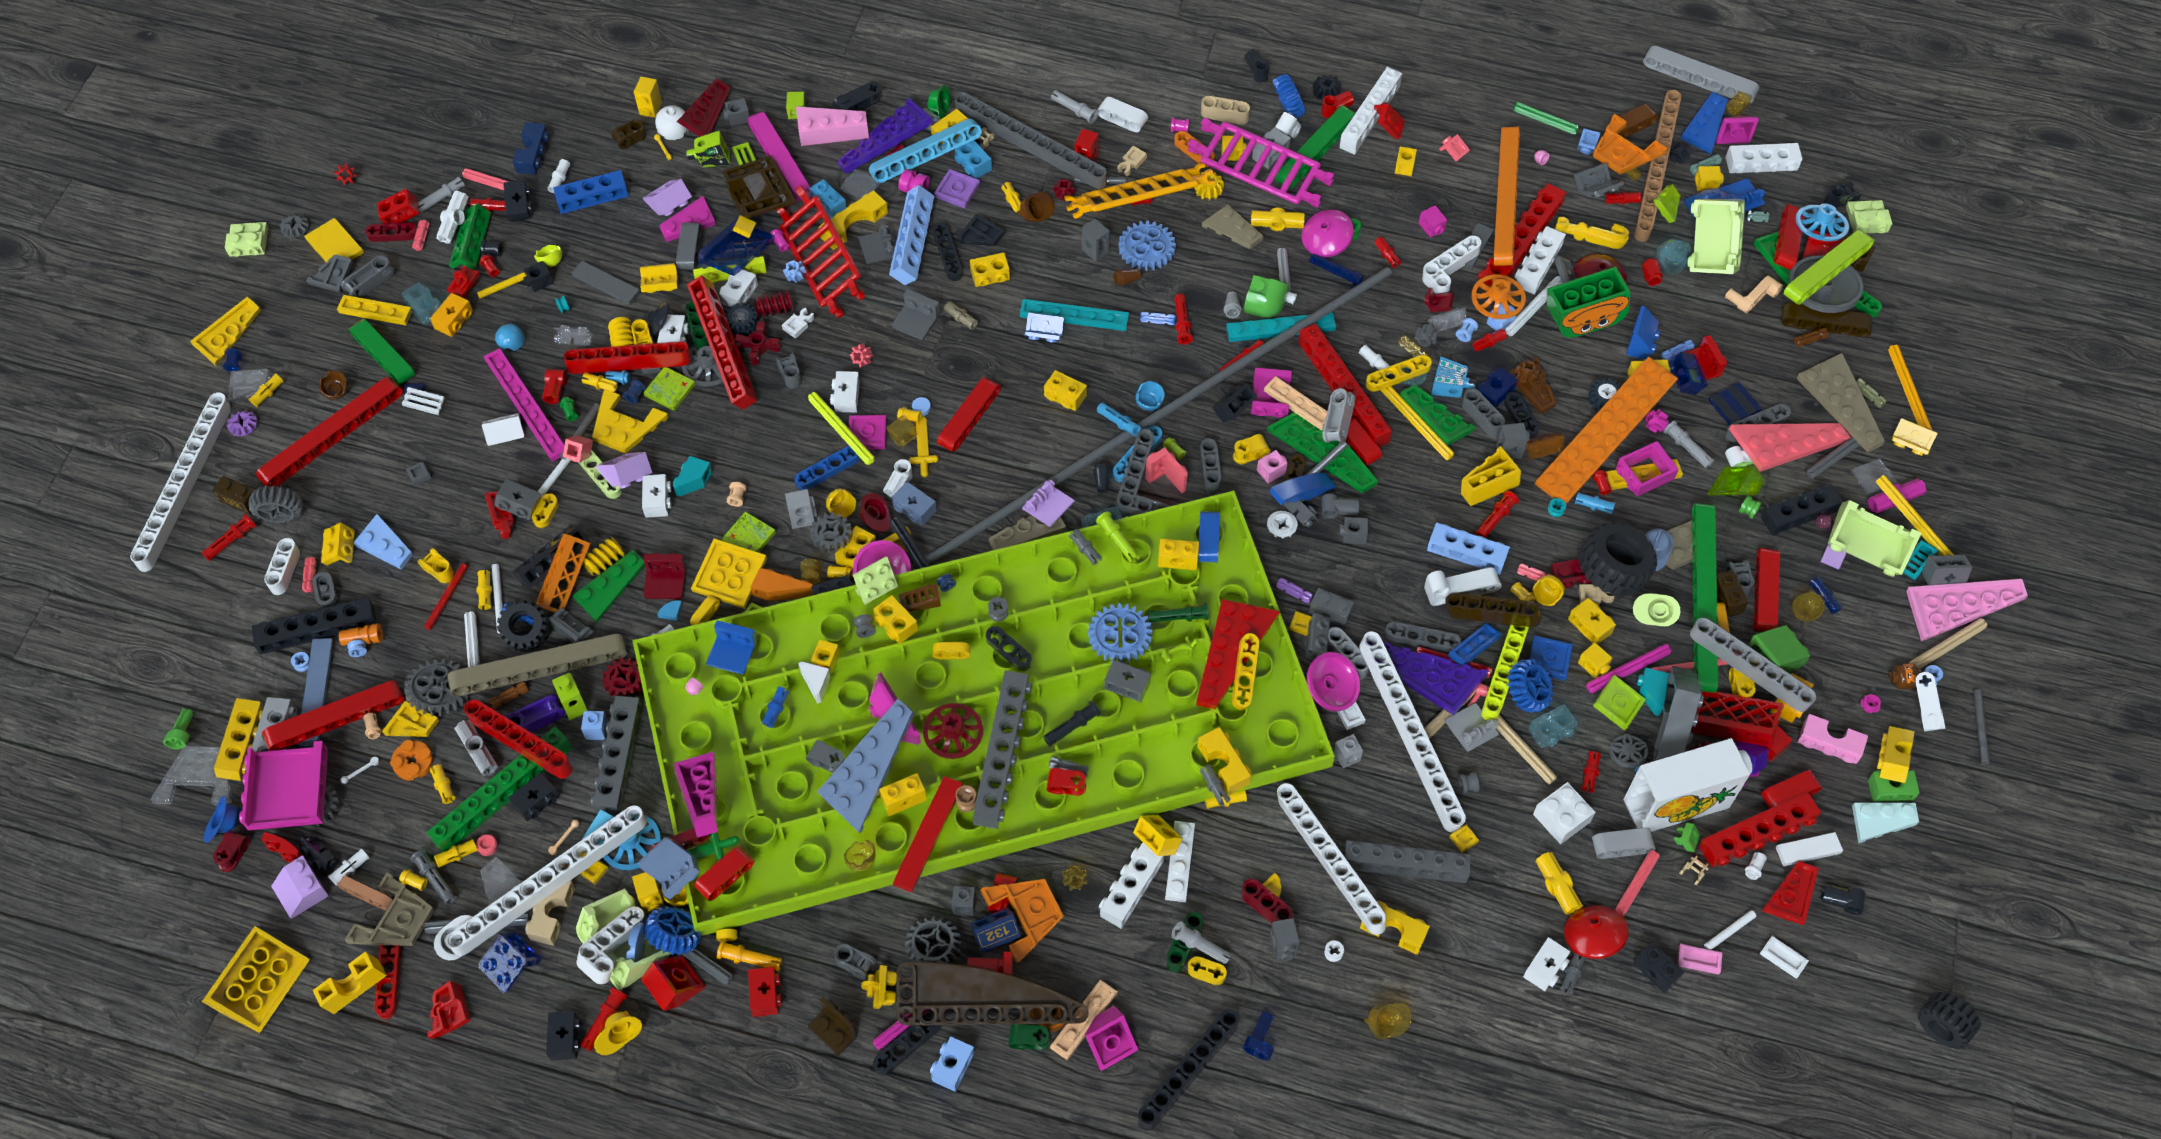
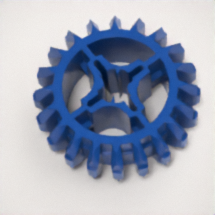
M1287 74L1278 76L1273 80V85L1286 113L1297 119L1305 114V107L1292 79Z
M1524 659L1512 665V669L1509 670L1510 675L1507 677L1509 680L1507 686L1510 687L1509 693L1512 694L1511 700L1516 701V706L1520 707L1521 711L1525 710L1527 713L1542 711L1549 706V702L1552 701L1551 696L1554 695L1552 691L1554 686L1551 684L1552 678L1549 677L1550 671H1546L1545 665H1541V662L1535 661V659Z
M666 906L664 909L659 907L658 910H653L649 918H647L644 928L646 939L650 941V945H655L656 950L661 949L663 953L670 952L671 955L677 953L680 956L682 953L688 954L689 951H694L701 939V933L699 931L695 932L691 912H685L683 908L681 910L677 909L676 906L673 908Z

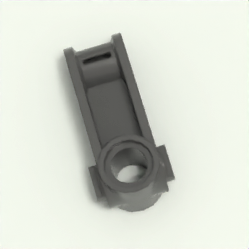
M377 256L342 281L341 287L348 291L350 296L361 298L390 279L394 274V268L387 257Z

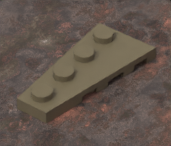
M1031 515L1026 519L1018 520L1017 524L1013 527L1008 526L988 539L992 550H997L1066 532V526L1061 516L1049 527Z

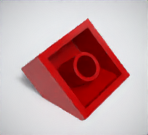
M683 955L652 962L641 977L642 982L663 1011L681 1006L706 987Z

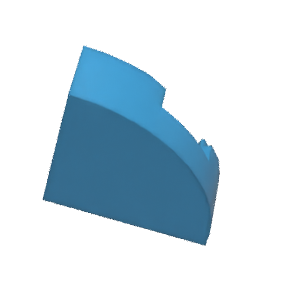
M672 601L665 604L659 610L658 618L677 621L682 601Z

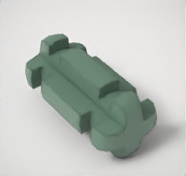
M1750 210L1747 214V220L1750 221L1752 219L1755 222L1764 221L1766 223L1769 220V213L1766 212L1764 214L1761 211L1752 212Z

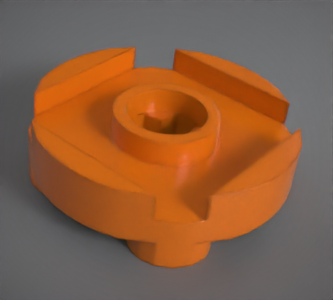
M406 740L394 751L390 764L398 777L411 781L414 780L413 778L425 776L430 771V768L433 766V758L426 744L419 741ZM412 757H415L417 761L415 763L411 762L410 764H408V760Z

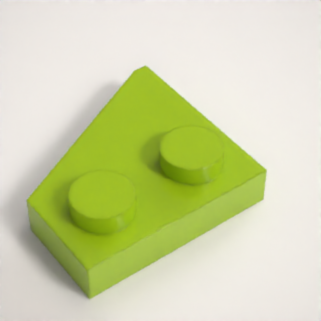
M1673 184L1666 186L1654 199L1655 205L1668 223L1676 221L1681 196Z

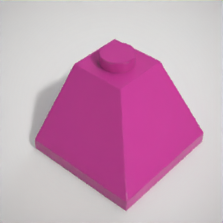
M1732 116L1724 118L1716 144L1750 143L1759 121L1758 117Z
M1115 1006L1096 1015L1085 1033V1037L1101 1071L1138 1051L1124 1015Z

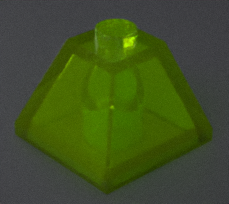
M1755 466L1724 467L1707 494L1709 496L1757 495L1765 481Z

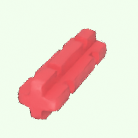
M420 220L412 245L415 251L423 249L429 228V222H426V220Z
M314 557L305 558L304 565L306 566H304V582L302 583V590L305 593L313 592L314 590L312 579L315 576L317 562Z
M1523 563L1519 565L1517 570L1518 574L1527 575L1528 578L1538 581L1543 576H1547L1545 572L1533 567L1528 568V565Z

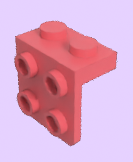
M1165 447L1156 453H1151L1146 460L1145 479L1151 483L1165 474L1182 494L1186 492L1188 472L1183 465L1176 461L1174 454L1168 452Z

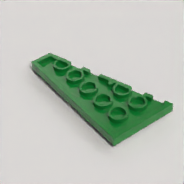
M1295 412L1267 428L1268 432L1317 464L1340 444L1339 441L1326 443L1323 440V431ZM1347 446L1324 468L1361 493L1378 484V480L1350 446Z

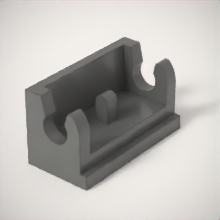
M560 608L552 617L548 618L551 627L571 643L589 640L595 634L594 631L571 616L564 608Z

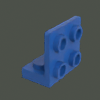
M717 620L714 626L717 637L706 663L711 667L744 674L757 643L755 630Z

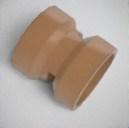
M969 785L959 787L956 791L958 809L962 812L973 811L977 800L975 789Z

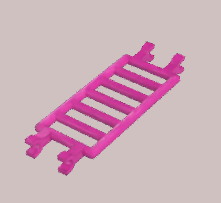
M1204 117L1201 121V125H1203L1201 130L1215 134L1209 146L1200 145L1193 139L1188 143V146H1190L1188 151L1202 155V163L1294 204H1299L1301 200H1304L1318 208L1321 204V196L1307 192L1308 187L1314 178L1328 186H1331L1334 180L1332 179L1333 173L1319 170L1321 166L1319 162L1225 121L1219 126ZM1227 129L1235 134L1218 162L1214 161L1209 157ZM1243 136L1249 139L1250 142L1234 169L1226 166L1225 163L1239 139ZM1256 143L1265 146V149L1250 175L1241 173L1240 170ZM1275 150L1281 153L1265 182L1255 179L1270 152ZM1287 156L1297 160L1282 187L1278 189L1271 186ZM1302 164H1307L1312 169L1296 196L1287 193Z

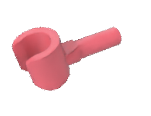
M1480 684L1468 707L1476 703L1479 696L1486 697L1489 686Z

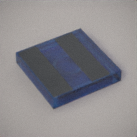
M1740 383L1709 398L1710 404L1728 425L1759 413L1762 410Z

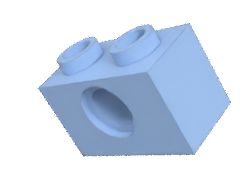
M950 1036L948 1042L943 1043L940 1049L941 1056L938 1061H934L930 1073H932L933 1082L956 1092L975 1052L973 1046ZM948 1060H955L957 1062L953 1067L946 1066Z

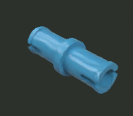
M1578 492L1575 504L1590 507L1593 511L1597 509L1610 514L1613 513L1615 502L1599 499V496L1595 495V497L1580 492Z

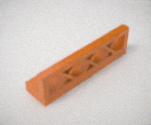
M563 534L537 599V605L554 613L560 608L565 609L590 543L571 535ZM575 542L583 545L581 553L574 555L572 550ZM573 560L575 564L574 571L567 573L565 565ZM566 578L568 586L565 590L560 591L558 583ZM559 596L561 601L559 609L550 607L552 599Z

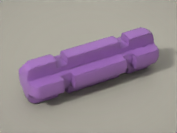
M1280 578L1277 582V588L1282 591L1285 589L1286 593L1298 599L1302 598L1301 601L1309 603L1312 600L1313 594L1307 590L1303 591L1304 589L1292 582L1288 583V580Z

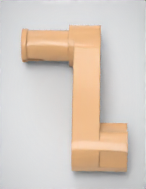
M1767 275L1748 296L1743 297L1731 288L1725 295V298L1736 304L1738 309L1747 314L1766 294L1775 298L1782 290L1783 285Z

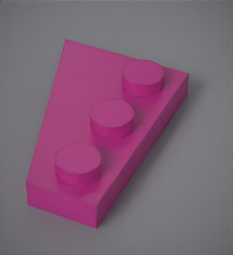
M702 196L659 226L665 241L669 242L680 237L682 222L701 223L702 230L716 224Z

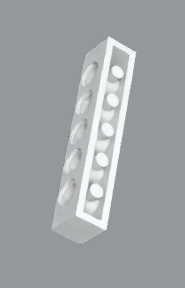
M1389 67L1385 69L1342 133L1340 149L1354 155L1356 154L1379 119L1380 115L1374 110V105L1390 103L1400 88L1401 72Z

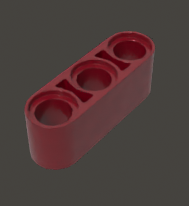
M1251 878L1244 881L1241 891L1242 899L1271 924L1275 921H1280L1281 919L1278 916L1281 914L1286 915L1288 919L1293 918L1292 909L1259 881ZM1251 888L1254 889L1256 892L1250 894L1246 890ZM1262 902H1270L1272 906L1265 907Z

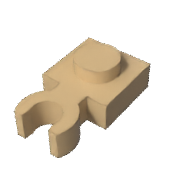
M1132 146L1123 156L1124 162L1118 165V172L1126 169L1124 174L1126 177L1129 176L1131 169H1138L1147 158V154Z
M1592 584L1579 585L1580 604L1587 598H1590L1598 605H1600L1601 600L1606 603H1612L1614 600V596H1608L1599 587L1596 588Z

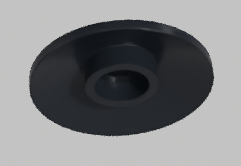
M663 302L655 311L652 310L649 313L650 335L655 336L662 329L669 313L668 303Z

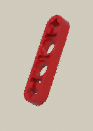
M380 945L378 960L383 969L388 963L394 964V969L386 973L387 976L376 983L374 1008L377 1015L382 1019L393 1017L397 1010L401 959L400 945H393L395 948H391L390 955L392 957H389V952L386 949L390 945ZM387 983H391L393 985L392 990L388 993H383L382 987ZM383 998L387 999V1005L390 1007L386 1009L385 1013L381 1010V1008H385L386 1001Z

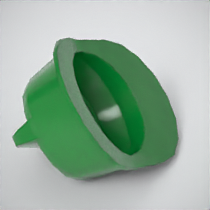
M943 85L940 89L933 90L929 94L927 107L930 111L938 113L940 120L948 114L951 101L949 88Z

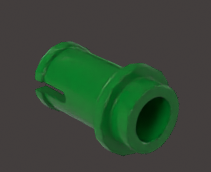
M565 397L561 400L560 407L564 410L567 421H575L578 419V414L574 407L575 402L570 397Z

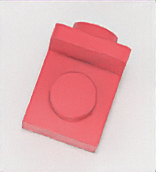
M1458 134L1453 138L1451 136L1447 137L1442 141L1443 146L1439 148L1440 151L1446 149L1455 161H1458L1470 151Z

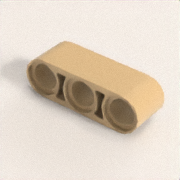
M1205 96L1202 99L1201 115L1207 119L1240 125L1246 124L1249 121L1250 106L1246 102L1214 96Z

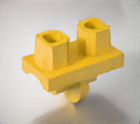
M880 965V970L875 971V981L874 975H868V981L862 982L861 985L863 990H867V997H873L874 991V1009H880L882 1005H893L895 1002V992L885 991L886 985H895L897 973L888 971L887 966Z

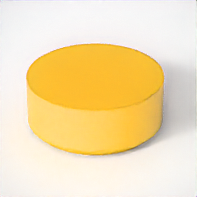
M735 929L716 931V940L719 942L722 940L731 942L737 939V930Z

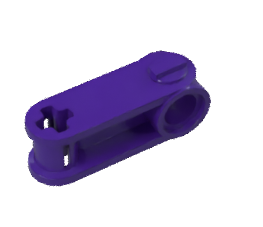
M553 694L509 713L506 718L516 724L520 723L519 726L531 733L561 719L566 711L564 708H561L558 696Z

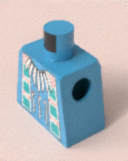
M1440 357L1431 395L1459 398L1462 395L1463 388L1475 389L1477 380L1466 377L1467 366Z

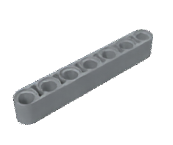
M1651 46L1643 60L1644 65L1650 69L1742 103H1752L1759 91V85L1754 81L1659 46Z
M1700 618L1692 627L1690 636L1695 642L1795 710L1804 712L1816 700V694L1811 688L1711 620Z

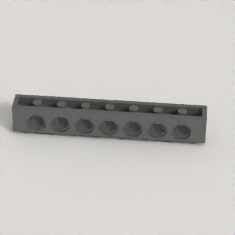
M1011 671L1004 672L973 814V822L976 826L998 829L999 823L1004 821L1005 810H1002L1003 804L1008 802L1009 791H1006L1007 785L1012 783L1013 773L1010 772L1011 766L1016 764L1017 754H1014L1015 748H1019L1021 736H1018V733L1024 727L1022 714L1027 712L1028 700H1026V695L1031 693L1032 682H1029V674ZM1013 693L1019 694V696L1013 697L1011 695ZM1009 711H1014V712H1016V713L1013 714V715L1007 714V712H1009ZM1005 729H1011V730H1012V731L1009 732V733L1003 732V730H1005ZM1001 747L1008 748L1006 751L999 750ZM998 765L1004 766L1003 769H996L995 767ZM999 784L1000 787L993 788L991 787V785ZM990 802L996 803L993 807L987 806Z

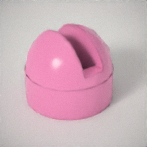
M1539 150L1535 153L1534 159L1538 164L1544 165L1550 155L1546 151Z
M692 677L686 684V690L690 695H697L704 688L699 681Z

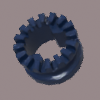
M945 574L937 580V585L942 592H948L950 588L953 589L955 587L956 581L951 574Z

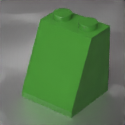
M1787 625L1754 635L1748 645L1787 673L1805 665L1810 657L1807 648L1802 646L1795 633Z

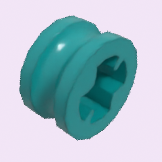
M563 295L560 299L555 298L561 313L564 310H570Z
M1560 498L1552 499L1548 506V513L1553 517H1561L1566 509L1564 500Z

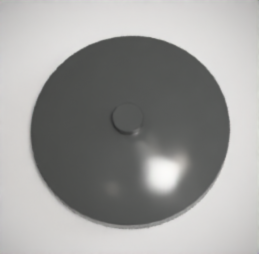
M1811 256L1797 262L1790 273L1789 284L1824 256ZM1849 265L1802 304L1811 309L1826 313H1838L1849 310L1861 298L1863 281L1859 273Z

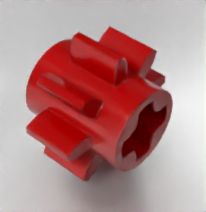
M347 162L343 167L338 164L340 170L334 171V174H338L336 181L342 180L343 185L346 184V181L353 183L351 177L357 176L356 173H353L355 167L350 168ZM344 170H347L349 174L347 177H344V174H342Z

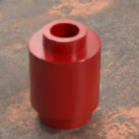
M1647 259L1641 266L1644 279L1648 285L1656 286L1662 282L1663 278L1660 263L1656 259Z

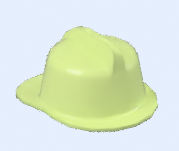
M1643 594L1635 600L1633 605V614L1636 619L1647 625L1670 626L1679 619L1681 613L1678 602L1673 597L1667 595Z

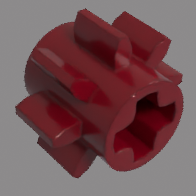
M1062 179L1058 180L1057 185L1053 186V192H1055V198L1065 201L1064 196L1075 194V188L1073 187V182Z

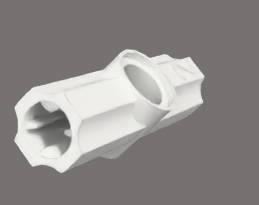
M454 191L447 210L442 211L440 216L442 223L436 237L439 241L446 244L451 243L457 226L464 222L465 216L463 211L469 197L465 193Z

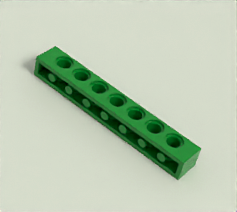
M553 727L540 738L565 755L572 750L569 740L556 727ZM519 755L426 833L441 852L451 849L453 845L457 846L510 802L509 796L540 772L543 774L547 770L523 755Z

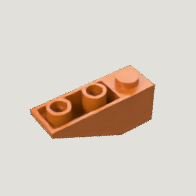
M759 568L750 586L753 596L770 602L813 596L811 588L813 584L809 581L794 579L788 574L782 575L772 569Z

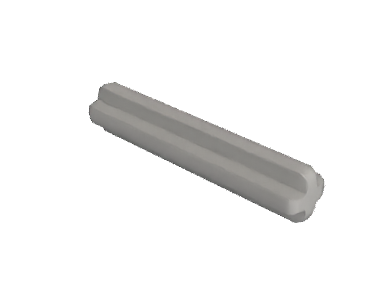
M1279 248L1277 250L1280 282L1287 284L1291 289L1287 249Z

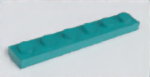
M1023 299L1020 310L1021 318H1028V313L1032 312L1065 317L1064 323L1121 331H1126L1129 319V312Z
M1333 312L1315 322L1321 332L1336 330ZM1309 315L1227 323L1229 342L1273 338Z

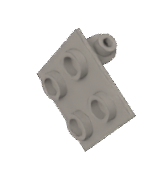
M1476 703L1444 720L1467 752L1499 735L1496 731L1497 721L1495 719L1484 720L1481 715L1482 710Z

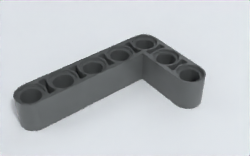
M1142 429L1137 434L1117 497L1115 509L1118 514L1130 517L1169 507L1165 503L1137 495L1146 467V460L1154 440L1153 432L1148 429Z

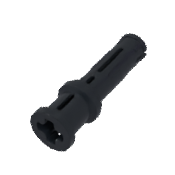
M1090 700L1087 706L1081 710L1074 711L1072 717L1048 732L1043 738L1047 745L1051 747L1080 726L1085 727L1088 721L1096 716H1101V712L1096 704Z

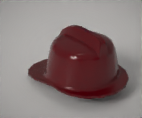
M866 494L861 500L860 518L865 524L876 531L885 532L891 527V517L887 502L878 494Z

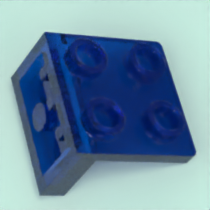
M515 932L500 933L479 962L478 968L503 993H507L525 967L537 966L542 959Z

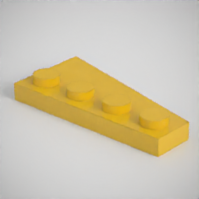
M246 297L190 342L217 367L261 310L251 299Z

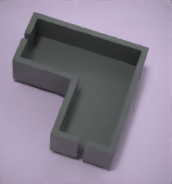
M1677 666L1671 667L1668 683L1673 684L1674 687L1667 686L1663 707L1664 714L1653 750L1655 761L1684 753L1686 745L1690 746L1693 736L1691 728L1696 726L1698 715H1696L1697 707L1701 708L1703 703L1702 690H1700L1701 684H1699L1696 671Z

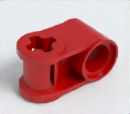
M1051 768L1049 770L1046 787L1049 793L1081 796L1086 792V777L1081 771L1064 770L1061 768Z

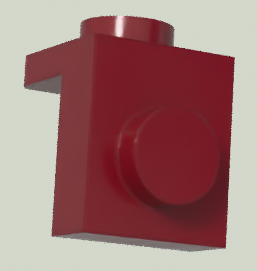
M1428 288L1424 302L1430 312H1445L1452 309L1453 293L1435 294L1433 288Z

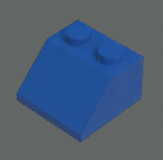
M1645 306L1640 308L1626 355L1646 360L1650 354H1654L1657 344L1653 342L1658 340L1660 330L1657 329L1659 321Z

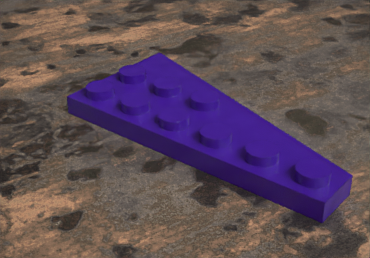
M908 98L905 101L906 105L904 107H898L895 110V115L883 120L869 133L870 137L866 140L862 139L856 149L849 150L837 161L839 168L845 174L853 172L862 164L868 163L871 159L883 154L891 147L897 146L900 142L912 137L920 130L926 129L933 123L931 117Z
M1367 641L1369 645L1374 646L1373 643ZM1382 641L1402 684L1453 716L1488 675V670L1481 669L1480 671L1471 668L1470 665L1463 664L1462 666L1452 663L1451 660L1423 652L1419 654L1410 651L1411 649L1403 647L1401 649L1391 646V643ZM1375 658L1378 663H1382L1381 660Z

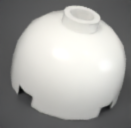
M673 105L662 108L657 113L655 120L658 134H661L667 140L682 138L684 133L689 130L676 121L685 111Z

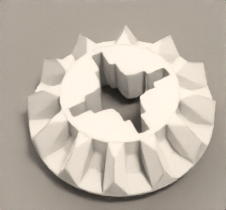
M1286 511L1274 512L1267 521L1269 533L1271 532L1274 534V537L1279 536L1282 539L1287 536L1291 537L1296 532L1298 525L1294 515ZM1284 521H1286L1285 527L1279 529V524L1284 523Z

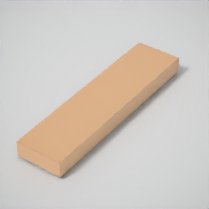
M1276 376L1264 387V392L1282 404H1289V409L1323 431L1327 415L1325 409Z
M1100 979L1083 1002L1088 1007L1089 1015L1087 1020L1079 1024H1066L1051 1044L1050 1049L1068 1061L1085 1038V1033L1095 1016L1106 1010L1118 991ZM1079 1007L1074 1016L1081 1018L1084 1016L1085 1010Z

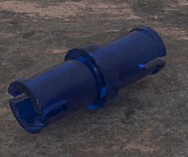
M1820 577L1812 579L1809 585L1818 595V600L1825 604L1831 614L1839 612L1842 606L1834 598L1832 590L1825 586Z

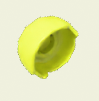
M548 245L541 250H537L534 257L537 262L543 261L547 268H551L561 261L562 250L559 246Z

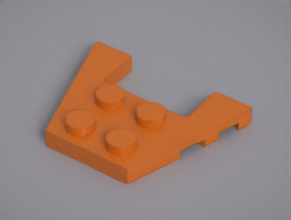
M1614 114L1593 153L1594 158L1602 163H1607V166L1618 174H1623L1667 153L1668 148L1656 140L1645 150H1642L1620 136L1618 133L1626 127L1627 121Z
M1045 879L983 887L980 889L988 907L1007 897L1027 937L1008 946L1016 963L1020 962L1064 917Z

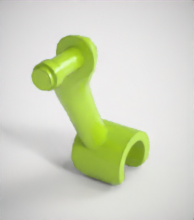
M1195 638L1192 643H1181L1169 650L1164 649L1162 655L1158 656V659L1162 665H1166L1172 660L1171 654L1181 650H1193L1199 640Z

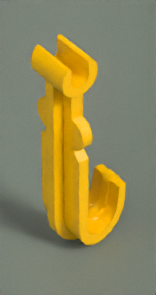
M1559 217L1555 230L1564 234L1574 235L1576 240L1580 241L1585 238L1587 242L1614 249L1622 248L1629 239L1628 229L1618 224H1614L1611 231L1593 226L1588 228L1587 224L1583 222L1578 225L1571 224L1567 218Z

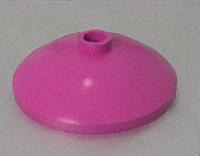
M1323 210L1314 214L1308 219L1302 230L1304 247L1309 253L1318 257H1332L1341 253L1349 246L1353 239L1354 227L1352 221L1345 213L1338 210Z
M884 540L874 541L864 546L858 552L853 564V574L886 556L894 575L911 571V564L906 552L897 544Z
M1327 652L1317 656L1311 662L1307 673V684L1314 700L1321 707L1330 711H1342L1351 707L1357 700L1360 691L1359 675L1351 661L1339 653Z

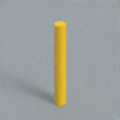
M523 272L477 292V295L481 299L523 281L525 274Z

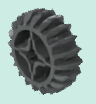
M274 485L272 487L265 486L264 488L259 487L255 489L249 498V510L252 512V515H256V518H261L263 521H270V523H291L292 520H298L303 509L300 495L296 494L295 491H289L288 488L284 489Z
M933 915L932 921H928V918L925 917L924 923L917 920V927L911 926L910 931L912 933H907L906 938L908 940L905 941V947H907L906 954L910 955L909 960L956 962L957 958L955 955H960L959 948L962 946V942L959 941L961 938L960 933H956L957 927H951L952 923L950 920L944 923V918L941 917L939 921H936V917ZM932 931L931 934L924 935L925 933ZM941 932L948 936L951 941L950 944H946L941 939ZM937 941V945L932 946L930 949V943L932 944V942ZM917 944L926 949V956L917 950ZM942 953V955L934 957L936 954Z

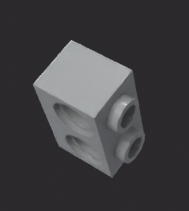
M808 489L786 493L792 529L812 525V522H814L813 517H817L813 496H809Z

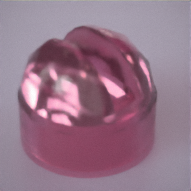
M1822 514L1817 517L1816 524L1820 529H1830V514Z

